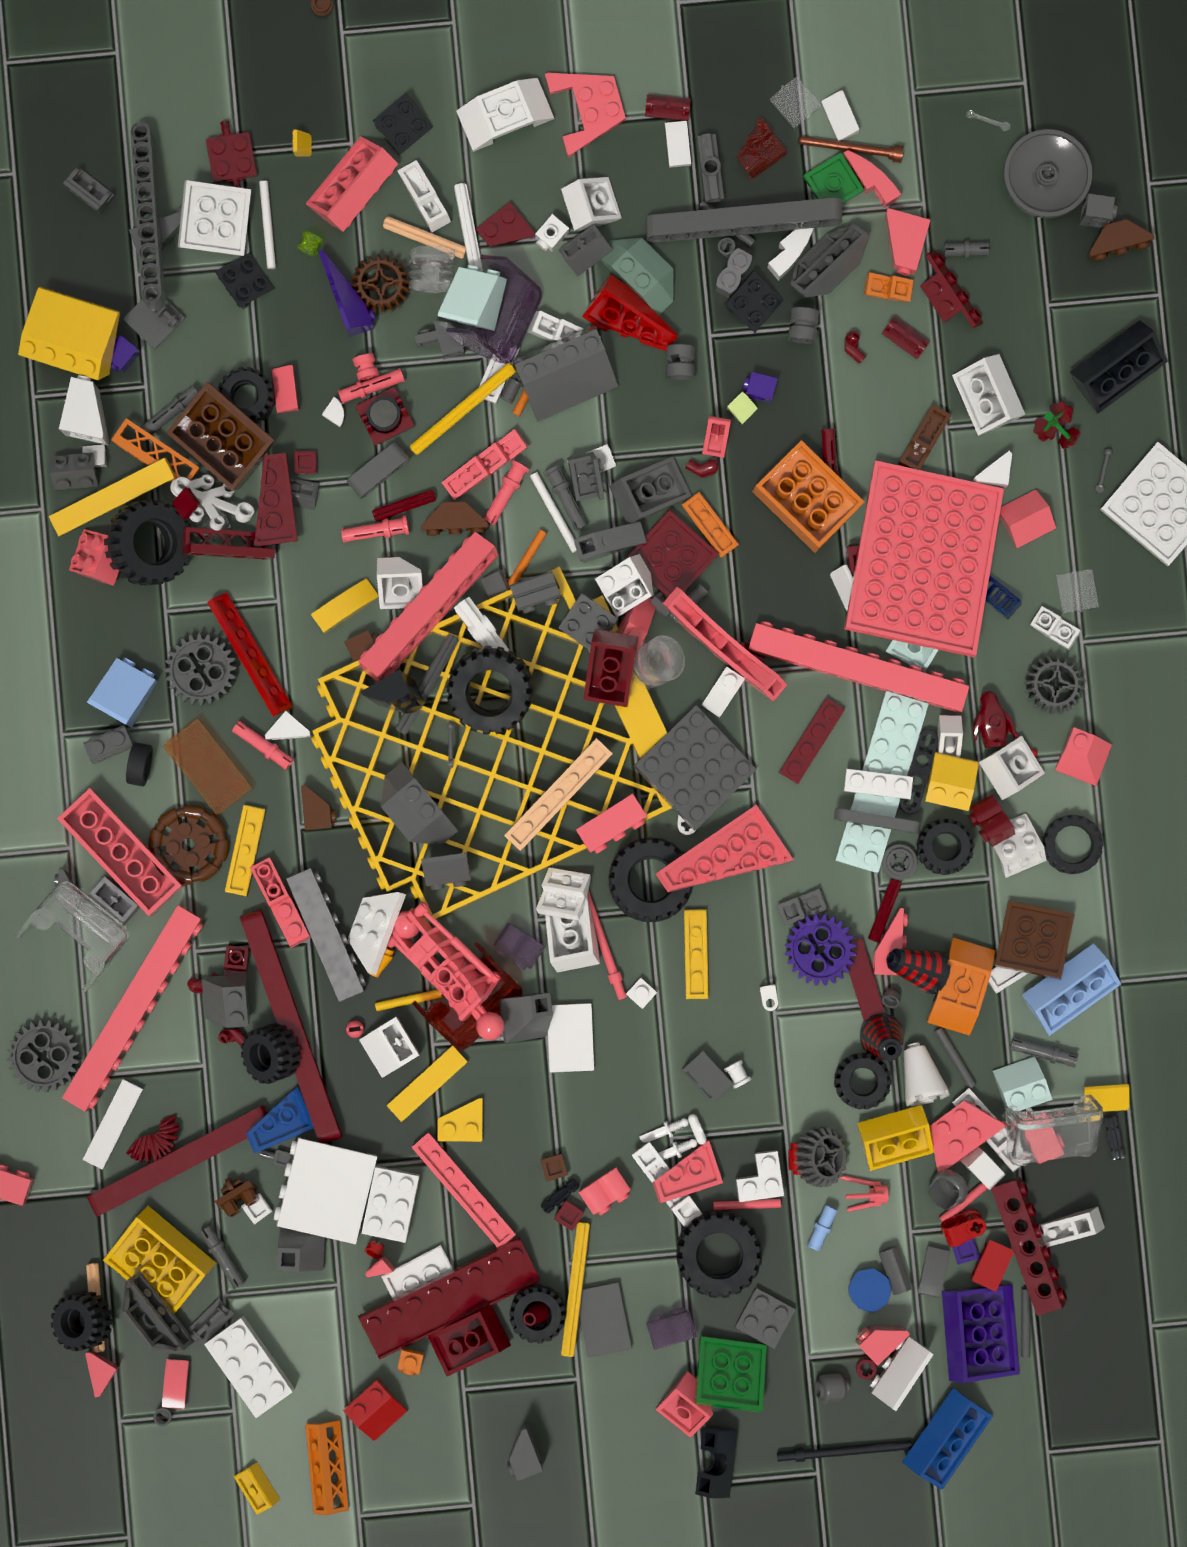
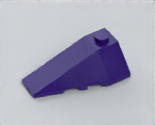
M323 250L318 251L349 338L374 329L372 323L376 322L372 309L367 310L365 303Z

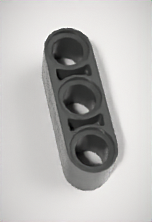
M394 442L347 480V483L362 499L407 464L410 457L397 442Z

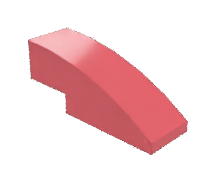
M849 150L844 152L843 156L864 188L865 194L873 190L884 208L900 199L901 193L880 169Z

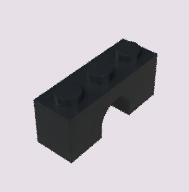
M706 1426L702 1428L700 1449L710 1452L711 1463L707 1470L697 1473L696 1495L711 1499L730 1498L737 1430L722 1426Z

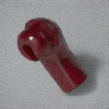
M850 331L844 339V350L858 364H861L866 355L858 349L860 335L856 331Z
M690 459L685 469L701 478L714 475L718 471L719 462L715 459H710L709 462L700 465Z

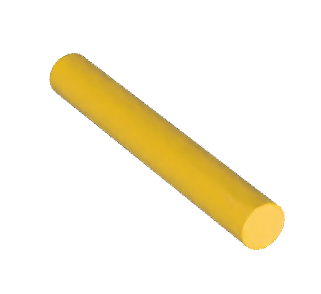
M432 990L376 1002L375 1007L376 1011L442 998V994L438 990Z

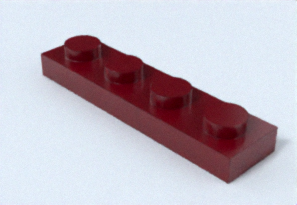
M826 698L779 773L798 785L845 709Z

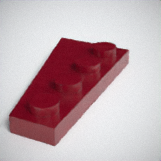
M287 453L264 455L253 547L298 541Z

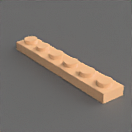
M596 738L504 836L521 851L613 753Z

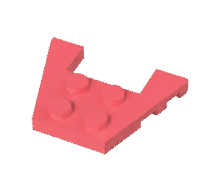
M545 74L550 95L573 89L584 131L562 136L568 157H571L575 152L586 147L593 140L626 120L614 76Z

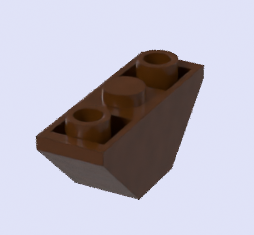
M1127 219L1107 224L1101 230L1087 255V259H1094L1095 262L1107 259V255L1115 253L1116 256L1127 254L1128 250L1132 248H1137V250L1150 247V244L1155 239L1154 234Z
M443 502L421 525L422 533L426 532L427 536H438L440 532H449V535H461L462 531H471V534L474 532L484 534V530H489L488 522L466 502Z

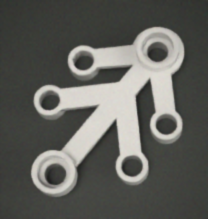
M206 474L202 478L192 481L185 477H179L171 483V492L176 497L185 487L192 490L211 519L210 527L213 530H221L225 523L224 518L219 516L214 507L234 514L236 519L242 523L250 521L254 514V508L249 503L242 502L235 506L218 499L217 497L220 496L230 498L234 491L225 484L211 489L214 484V478ZM201 487L207 491L201 492L196 489ZM198 507L189 518L194 522H199L204 515V511Z

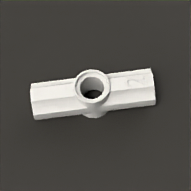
M470 597L454 607L456 613L467 625L468 631L478 644L480 643L483 648L485 646L498 648L499 646L503 647L505 651H509L506 644L495 632L496 629L485 615H482Z

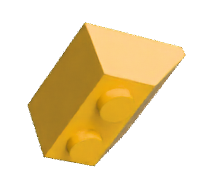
M935 752L925 790V801L969 811L979 762Z

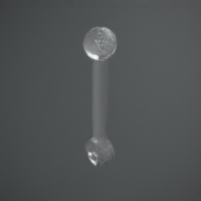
M968 110L966 116L970 119L976 118L999 126L1003 131L1010 129L1008 122L1001 123L975 114L973 110Z

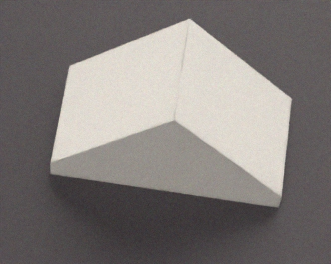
M1010 451L1005 453L974 477L972 481L1006 488L1009 484L1012 453Z
M287 711L283 713L265 734V739L268 741L312 737L311 732Z
M979 1147L960 1160L989 1190L1005 1175Z

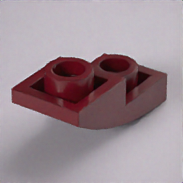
M226 946L224 976L247 974L248 947Z

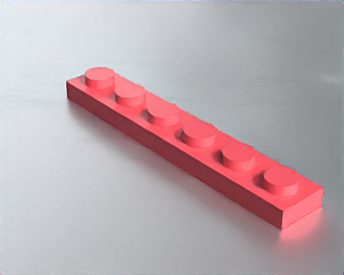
M429 1132L412 1146V1149L497 1248L506 1244L516 1235Z

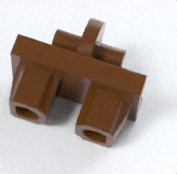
M228 1177L225 1179L227 1186L220 1189L224 1196L215 1200V1203L229 1217H234L241 1212L236 1202L243 1199L246 1206L249 1207L259 1201L255 1192L258 1188L250 1180L243 1183L239 1178L233 1182Z

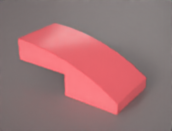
M166 1359L162 1408L185 1409L189 1361Z

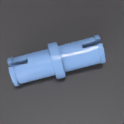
M825 1204L818 1222L814 1224L815 1229L807 1243L808 1247L817 1251L821 1250L827 1233L830 1234L832 1230L830 1227L836 1213H838L837 1209Z

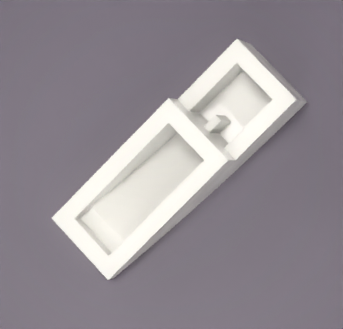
M417 160L397 170L431 232L451 222L448 213Z
M813 228L794 230L780 242L779 248L782 252L771 260L767 267L778 281L790 271L802 255L812 235Z
M535 311L527 332L554 343L583 330V328L542 311Z

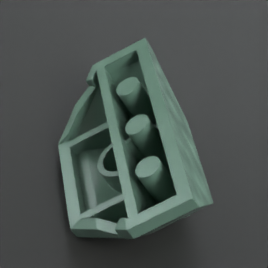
M643 238L610 240L608 244L613 251L600 261L660 316L673 303V268Z

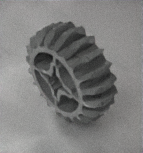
M1048 655L1046 656L1047 663L1040 658L1038 660L1040 667L1036 664L1031 666L1035 673L1027 672V676L1031 677L1032 680H1025L1026 685H1031V688L1025 689V693H1033L1028 700H1037L1034 704L1035 708L1042 704L1041 712H1046L1049 707L1050 715L1055 713V708H1057L1059 714H1063V706L1067 711H1070L1072 708L1069 703L1077 706L1078 701L1075 697L1080 699L1083 697L1077 691L1085 689L1084 685H1078V682L1084 681L1085 678H1077L1076 674H1079L1081 669L1079 668L1075 671L1072 669L1076 665L1075 662L1068 666V657H1065L1060 662V655H1056L1053 662L1052 657ZM1053 667V672H1051L1049 679L1038 680L1039 675L1044 669ZM1060 669L1069 675L1072 683L1066 682L1061 678ZM1054 678L1057 684L1062 685L1061 687L1056 688V691L1054 690L1053 686H1050V684H1048L1049 682H1053ZM1038 687L1048 691L1050 701L1041 696ZM1061 690H1071L1069 697L1065 701L1057 703Z
M822 1126L805 1131V1135L800 1137L801 1143L796 1144L798 1151L794 1153L797 1155V1160L794 1163L799 1166L796 1171L801 1173L800 1178L806 1180L807 1184L815 1187H829L834 1183H838V1178L843 1177L842 1171L847 1169L845 1162L849 1161L845 1155L849 1151L844 1149L846 1142L842 1141V1135L837 1134V1130Z

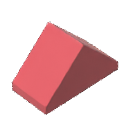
M709 416L702 454L724 458L731 420Z
M90 1350L85 1355L96 1398L103 1394L119 1366L99 1353Z

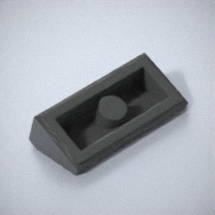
M290 478L294 506L314 510L319 483Z

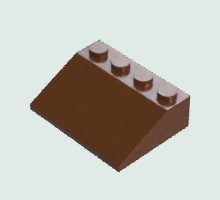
M209 382L203 386L166 432L232 491L239 490L275 441Z

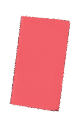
M293 365L272 369L277 413L299 411Z
M382 1256L366 1271L365 1275L372 1277L392 1273L395 1267L385 1256Z

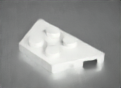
M395 892L362 899L347 940L370 974H377L396 919L406 896L404 893Z

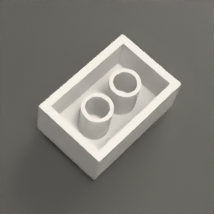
M381 1166L375 1167L361 1234L404 1243L407 1241L420 1174Z

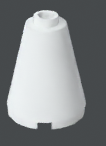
M920 1043L907 1045V1050L903 1051L906 1105H911V1107L934 1102L937 1096L940 1097V1100L950 1095L949 1089L924 1045L920 1046Z

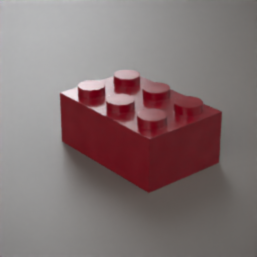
M598 629L594 630L583 700L628 707L639 636Z

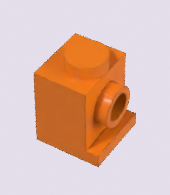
M402 1348L398 1370L408 1375H419L425 1352Z

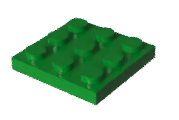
M701 1336L698 1350L695 1404L761 1413L763 1411L767 1345Z

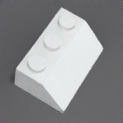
M1000 354L983 358L952 375L978 436L1025 415Z
M908 1336L896 1348L893 1356H888L882 1364L884 1369L880 1376L876 1374L870 1382L869 1386L872 1387L870 1392L897 1411L934 1354L921 1343Z

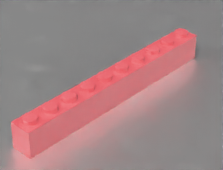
M761 621L760 624H755L748 648L749 651L882 691H889L957 713H961L969 690V686L964 685V680L952 678V681L944 679V675L931 671V674L923 673L922 668L917 666L903 667L901 662L888 659V662L879 660L880 656L873 653L862 655L858 653L859 650L846 646L845 649L837 647V643L825 640L824 643L815 641L816 637L803 634V637L795 635V631L782 627V630L774 629V625L768 622Z
M180 905L176 907L62 1097L64 1100L84 1112L88 1111L89 1108L94 1109L100 1099L97 1097L101 1089L105 1090L111 1081V1078H109L112 1070L116 1071L122 1063L123 1059L120 1058L124 1050L128 1052L134 1043V1040L131 1039L136 1031L140 1032L146 1022L143 1018L146 1013H151L157 1004V1001H155L157 995L164 993L169 984L166 981L169 975H174L180 966L178 960L181 955L186 956L192 944L189 942L193 935L197 937L204 926L201 924L202 918Z

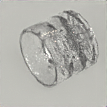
M419 246L409 249V266L419 269L409 272V278L413 279L409 281V289L423 293L447 292L452 279L455 277V273L445 269L455 266V250L441 246Z
M663 635L642 642L636 653L633 681L641 686L645 684L646 689H651L679 677L685 667V656L678 642L671 637Z

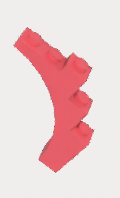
M676 587L662 603L689 634L702 642L717 658L730 666L737 674L745 678L744 681L771 701H774L785 689L787 684L776 672L727 634L680 588Z

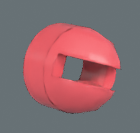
M352 1020L347 1024L346 1032L350 1037L358 1038L363 1034L364 1026L360 1021ZM360 1026V1031H349V1028Z

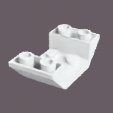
M538 78L517 80L475 97L456 111L473 152L492 145L495 138L530 124L536 127L554 119Z

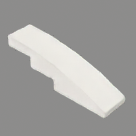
M970 1088L952 1102L956 1107L967 1100L976 1105L980 1110H985L996 1118ZM1005 1128L986 1141L1013 1173L1030 1159V1156Z

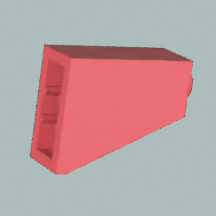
M888 208L885 221L893 269L898 270L897 273L904 276L914 275L930 220Z

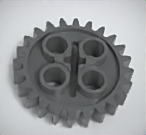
M198 633L197 640L192 635H189V642L181 639L182 646L179 647L174 644L177 651L175 653L168 652L173 657L172 660H165L170 665V668H166L164 671L171 674L166 678V681H173L169 688L171 690L177 688L175 696L178 697L183 694L182 701L184 702L191 698L190 702L192 705L195 704L196 700H199V704L203 706L206 699L211 705L213 697L220 701V693L228 694L225 690L226 686L233 688L229 680L236 679L231 674L232 671L237 670L236 667L231 666V663L235 662L236 659L228 658L232 651H224L226 644L218 645L219 638L217 637L211 641V635L207 634L205 640L200 633ZM202 649L210 651V656L206 660H200L199 652ZM190 653L194 654L202 667L206 666L203 670L212 683L211 687L207 685L200 673H196L198 668L191 659ZM185 660L190 661L191 668L186 672H182L180 664ZM216 667L220 668L222 671L221 676L218 679H212L210 676L211 670ZM196 679L202 680L203 683L202 688L198 691H194L191 687L192 682Z
M39 1020L38 1026L34 1022H30V1029L22 1026L23 1034L15 1033L18 1038L17 1041L10 1040L14 1048L7 1049V1051L12 1053L13 1057L7 1058V1061H12L14 1065L10 1066L9 1070L16 1069L17 1072L13 1075V1078L20 1076V1085L28 1082V1090L33 1085H35L36 1092H39L42 1086L45 1092H49L50 1086H52L54 1091L58 1090L57 1083L65 1086L64 1078L73 1079L70 1071H78L73 1064L80 1063V1060L75 1059V1055L81 1052L74 1051V1047L79 1043L71 1042L75 1036L74 1034L66 1035L69 1028L60 1030L61 1023H57L52 1027V1020H48L46 1026L43 1020ZM40 1034L46 1035L48 1039L44 1047L40 1046L37 1042ZM32 1043L40 1052L47 1051L46 1057L56 1063L59 1069L57 1070L48 1060L41 1061V1054L30 1048L28 1044ZM58 1048H61L65 1053L62 1061L57 1060L54 1056ZM26 1051L33 1054V1061L30 1064L25 1063L23 1060V1055ZM42 1066L49 1067L51 1072L48 1078L41 1076L40 1069Z

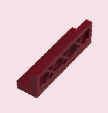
M183 528V555L268 560L275 558V549H269V545L262 546V548H254L250 542L255 538L256 532ZM190 533H197L203 541L199 544L190 543ZM213 535H218L223 543L221 545H212L209 539ZM234 536H239L244 544L238 547L233 546L229 541Z

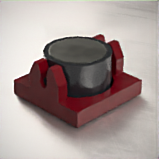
M395 387L355 406L375 446L414 428V424Z

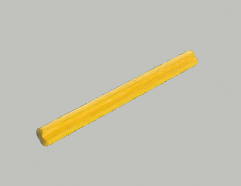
M507 363L412 443L410 445L411 450L416 455L420 454L515 374L516 369L513 365Z
M579 1222L576 1227L561 1355L566 1357H573L575 1354L590 1224Z

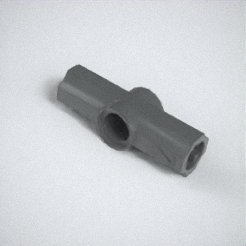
M710 133L697 136L705 203L724 201L716 134ZM708 164H712L716 167L717 170L713 173H709L705 170L704 167Z

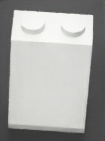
M78 375L77 378L71 377L59 430L65 436L109 445V436L99 389L89 377Z

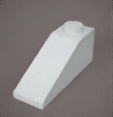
M1098 1207L1040 1224L1044 1232V1237H1042L1044 1244L1048 1246L1091 1236L1105 1228Z

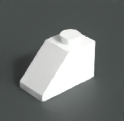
M726 667L701 706L720 718L745 678Z
M939 715L937 730L938 753L956 757L961 756L963 739L961 716Z

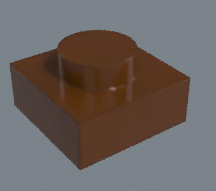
M562 1153L540 1160L546 1182L568 1176Z

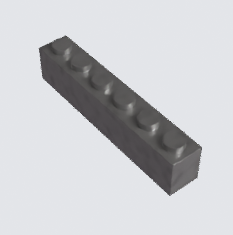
M310 868L287 878L286 880L338 1001L341 1002L364 992V986L367 985L362 973L358 974L355 966L358 965L354 954H349L346 948L349 942L345 933H340L337 927L340 921L336 912L331 913L328 906L331 904V900L327 891L322 892L319 884L323 882L319 872H314Z

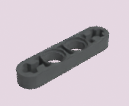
M835 808L834 820L909 833L919 834L921 822L839 808Z

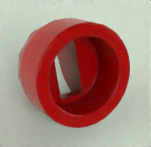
M372 1240L364 1251L371 1258L379 1260L384 1252V1245L382 1242L377 1244L378 1240Z

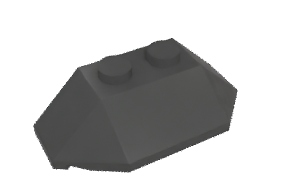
M854 223L848 225V227L826 233L795 263L790 285L804 297L831 293L860 264L869 237L868 234Z
M402 762L385 775L381 808L409 842L442 845L458 832Z
M138 1271L125 1282L122 1314L149 1349L181 1353L195 1342L141 1271Z

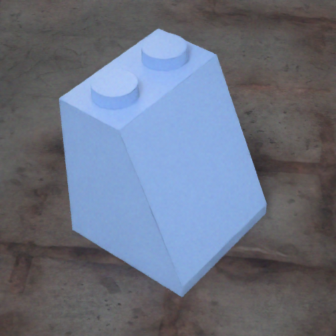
M125 657L123 660L116 658L87 703L132 727L158 681L153 679L155 674L143 668L142 672L134 668L136 663Z

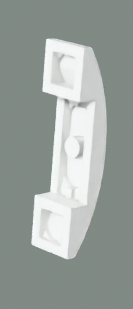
M650 1142L632 1154V1157L651 1182L669 1170V1167ZM689 1195L666 1202L684 1227L702 1214Z

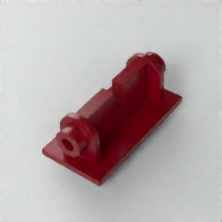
M647 95L645 117L688 121L691 99Z
M895 316L882 332V335L916 360L930 343V341Z

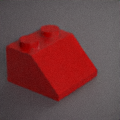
M378 1377L343 1409V1412L373 1441L379 1438L408 1411Z

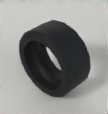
M138 742L133 743L126 768L127 784L143 787L146 785L152 764V745Z

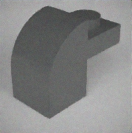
M435 321V331L424 329L418 332L419 335H415L417 348L439 343L443 360L465 354L459 332L453 325L447 322Z

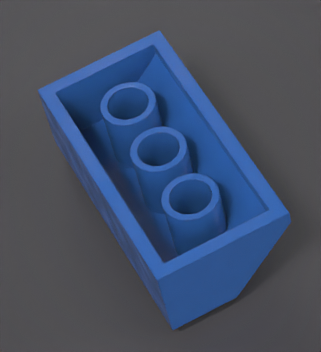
M953 1388L938 1411L932 1416L925 1430L921 1432L916 1443L907 1452L902 1463L918 1476L943 1490L993 1415Z

